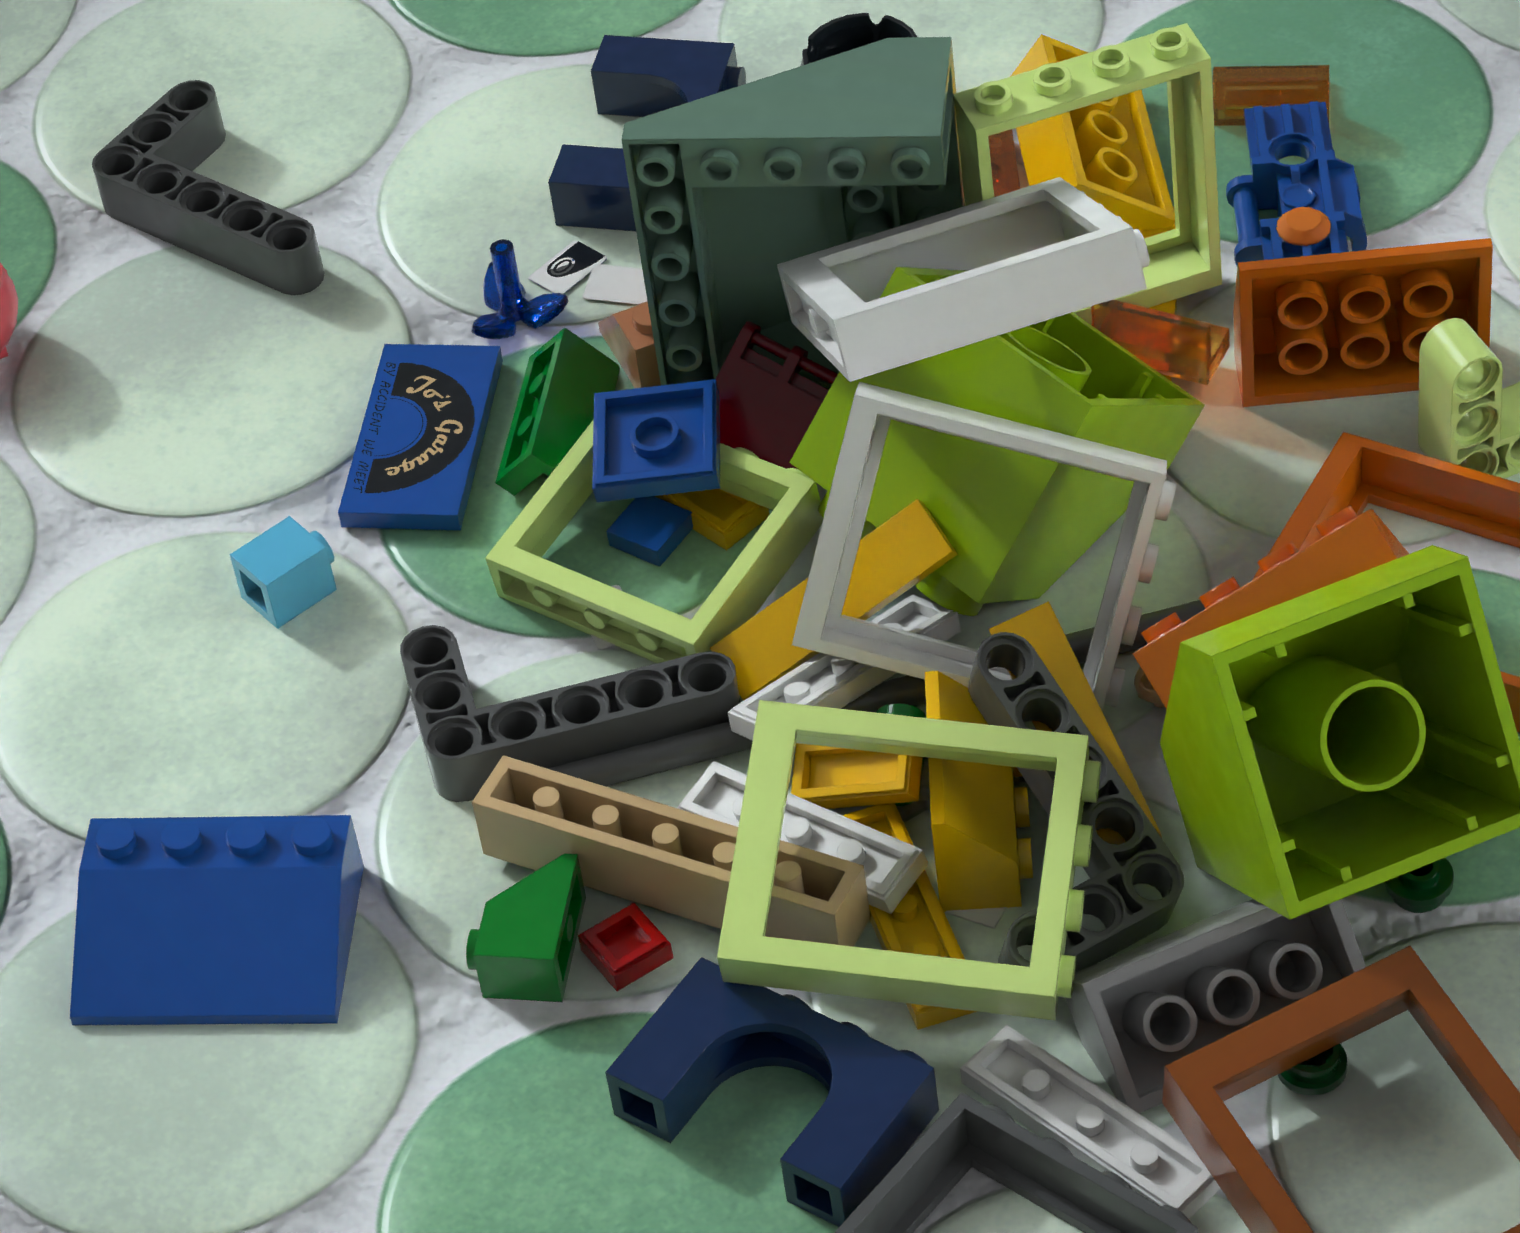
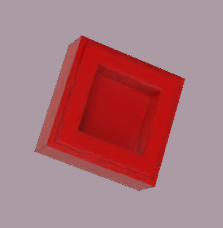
M635 903L630 904L578 935L581 951L616 991L621 990L673 959L671 943Z

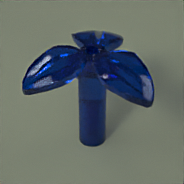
M501 239L491 244L492 262L488 265L484 277L483 298L485 305L497 311V313L478 317L472 324L471 332L483 338L503 339L515 335L516 321L521 320L528 327L536 329L557 317L569 302L567 295L561 293L543 294L528 301L525 298L526 291L520 282L513 243L509 240Z

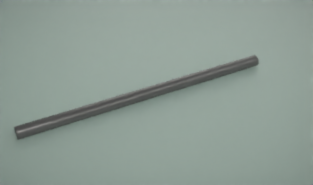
M1200 600L1141 615L1133 646L1121 643L1118 654L1140 649L1147 645L1141 632L1172 613L1176 612L1183 623L1203 611L1205 607ZM1095 627L1065 634L1079 664L1086 661ZM906 675L883 681L841 709L876 712L882 706L889 704H908L915 707L926 704L925 680ZM728 721L547 769L607 787L750 750L752 740L732 732L730 722Z

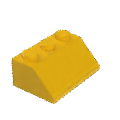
M939 671L925 672L927 718L988 725L972 701L968 687ZM928 758L931 828L939 902L943 911L1022 907L1020 879L1033 878L1031 838L1018 839L1017 828L1030 827L1027 787H1014V777L1023 776L1017 767Z

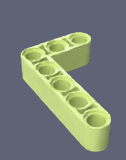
M1452 318L1435 325L1421 342L1419 351V448L1425 456L1505 479L1520 473V382L1502 389L1503 368L1501 361L1463 319Z

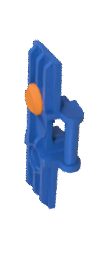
M1313 101L1306 104L1290 105L1289 103L1281 104L1280 106H1253V108H1245L1244 120L1252 175L1235 177L1226 186L1227 201L1234 207L1238 244L1234 249L1236 266L1238 262L1349 252L1346 236L1350 237L1352 251L1366 250L1367 235L1360 210L1361 198L1354 166L1335 157L1326 102ZM1288 156H1299L1306 159L1305 162L1296 165L1279 162L1280 159ZM1258 210H1277L1278 217L1280 218L1260 219L1259 221Z

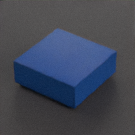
M655 496L635 498L607 529L609 546L660 567L693 529L692 512Z

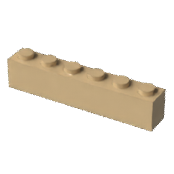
M504 755L472 801L483 854L535 871L564 853L578 854L584 886L722 929L738 827ZM780 840L765 936L854 947L871 918L864 865Z

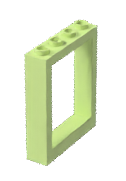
M1187 23L1172 28H1163L1149 35L1116 45L1104 46L1090 53L1057 63L1045 64L1031 71L998 81L986 82L978 87L954 94L965 206L994 197L988 136L1167 82L1175 229L1144 238L1150 259L1149 266L1142 268L1147 289L1073 312L1090 325L1102 323L1222 285L1211 57Z
M759 700L717 954L723 982L1056 1021L1059 997L1072 998V981L1075 978L1076 956L1064 955L1067 931L1080 932L1083 916L1084 890L1073 889L1076 866L1088 867L1091 854L1093 826L1081 824L1084 802L1097 803L1101 762L1089 760V736ZM800 743L1056 771L1030 967L766 937L765 932L795 744Z

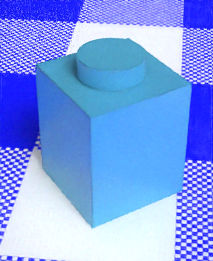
M290 516L230 554L241 598L277 629L337 590L331 568V563L334 562V554L330 545L319 532L312 531L309 533Z

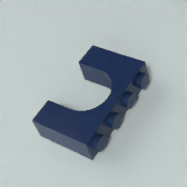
M604 35L591 69L597 112L604 115L646 117L746 84L745 68L737 67L734 43ZM563 144L548 181L556 225L636 231L623 148Z
M703 957L698 960L605 1072L614 1115L669 1143L675 1139L709 1095L721 1083L738 1073L758 1067L782 1066L800 1070L817 1079L829 1091L828 1096L818 1112L780 1158L787 1202L837 1227L842 1225L902 1159L939 1111L934 1067L928 1065L916 1053L909 1050L898 1051L869 1037L864 1030L853 1023H840L812 1010L803 1000L790 994L781 995L764 986L723 982L719 965Z

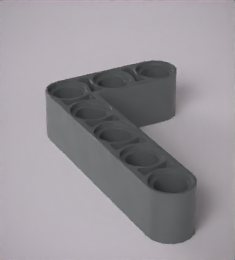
M189 80L171 88L93 158L92 168L106 214L111 218L284 294L302 295L311 292L319 287L324 280V269L316 234L310 222L193 172L194 169L223 144L226 136L216 92L208 82Z
M436 625L422 626L405 636L400 645V654L434 787L440 796L454 802L474 800L503 755L549 768L728 722V711L741 703L734 663L724 654L710 651L476 709L457 639L453 632L445 627Z
M1000 632L990 635L981 643L977 651L969 678L968 690L972 701L988 725L1028 729L1024 722L1033 720L1046 724L1052 732L1088 735L1089 760L1101 762L1097 803L1084 802L1081 821L1083 825L1093 826L1089 866L1083 867L1090 879L1075 886L1073 889L1084 890L1083 914L1099 918L1106 930L1099 932L1089 931L1081 926L1080 932L1067 931L1064 955L1076 956V973L1105 960L1158 931L1167 924L1183 890L1184 875L1180 865L1032 645L1025 638L1014 633ZM994 667L1005 668L1011 671L1016 676V679L1001 680L994 677L988 669ZM1017 767L1050 817L1056 771ZM1103 828L1112 829L1118 832L1126 843L1119 845L1110 844L1104 841L1097 834L1096 830ZM1140 883L1149 884L1161 893L1163 899H1145L1135 891L1133 885ZM1038 907L1021 915L1012 923L1001 949L998 963L1030 967V961L1024 959L1019 954L1017 948L1024 945L1033 946Z

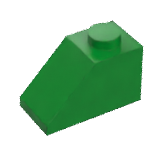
M564 853L485 903L480 928L470 930L466 946L467 966L469 970L477 971L483 998L563 1002L586 900L578 854Z

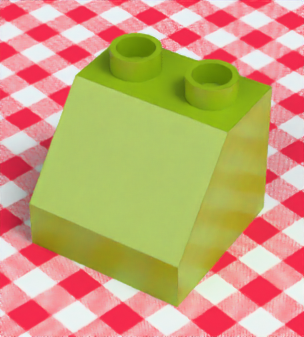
M896 267L880 298L969 270ZM1071 312L849 382L839 371L789 463L827 490L818 506V511L824 518L854 394L859 382L1167 460V469L1174 460L1205 404ZM891 419L861 539L916 499L924 502L958 555L921 580L915 587L926 597L948 610H953V612H958L961 615L976 616L984 603L1039 599L1124 514L1134 482Z
M1431 545L1180 642L1160 745L1196 865L1201 870L1289 920L1520 828V740L1468 556Z

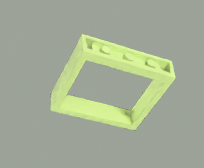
M593 420L485 557L498 596L579 631L601 638L655 663L696 653L710 652V647L754 617L822 525L823 517L818 511L821 500L816 482L799 469H785L760 459L753 452L745 448L737 447L734 449L720 443V490L773 511L693 618L688 619L542 558L593 492Z

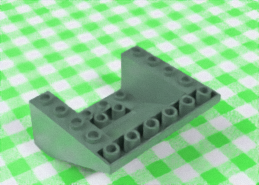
M951 37L886 38L624 123L621 141L661 385L716 379L742 327L747 321L761 327L760 333L791 350L797 345L808 351V359L837 374L839 373V370L792 323L777 264L965 206L954 103L956 88ZM754 344L753 351L783 366L784 359ZM803 369L799 373V375L828 390L832 386L830 383Z

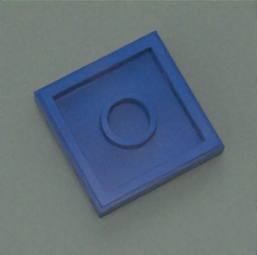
M716 379L594 393L592 489L596 502L720 489V392Z

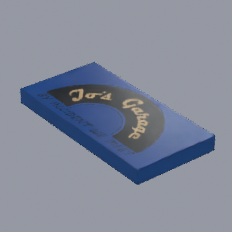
M384 344L338 510L341 527L461 530L503 363L500 346Z

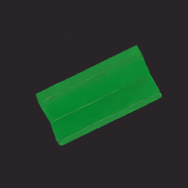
M567 328L562 329L529 357L495 483L515 496L542 473L550 476L594 420V393L615 391L620 372L619 365Z

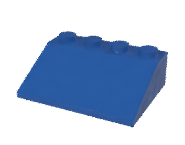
M351 815L90 819L78 877L70 1004L72 1025L338 1023L364 870Z

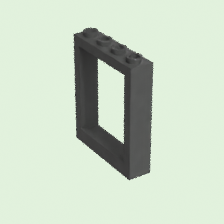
M961 1092L834 1232L913 1233L972 1167L1084 1233H1198V1227L1194 1226L1178 1209L1168 1205L1159 1206L1133 1191L1130 1185L1117 1174L1109 1171L1100 1172L1077 1159L1059 1141L1048 1137L1041 1138L1016 1124L1012 1117L998 1106L991 1104L985 1106Z

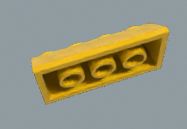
M1041 34L1011 76L1088 52ZM1142 90L1016 128L1029 186L1061 177L1078 190L1084 191L1088 197L1097 203H1101L1104 208L1114 215L1120 216L1124 222L1133 227V230L1139 229L1142 231L1169 227L1175 224V213Z

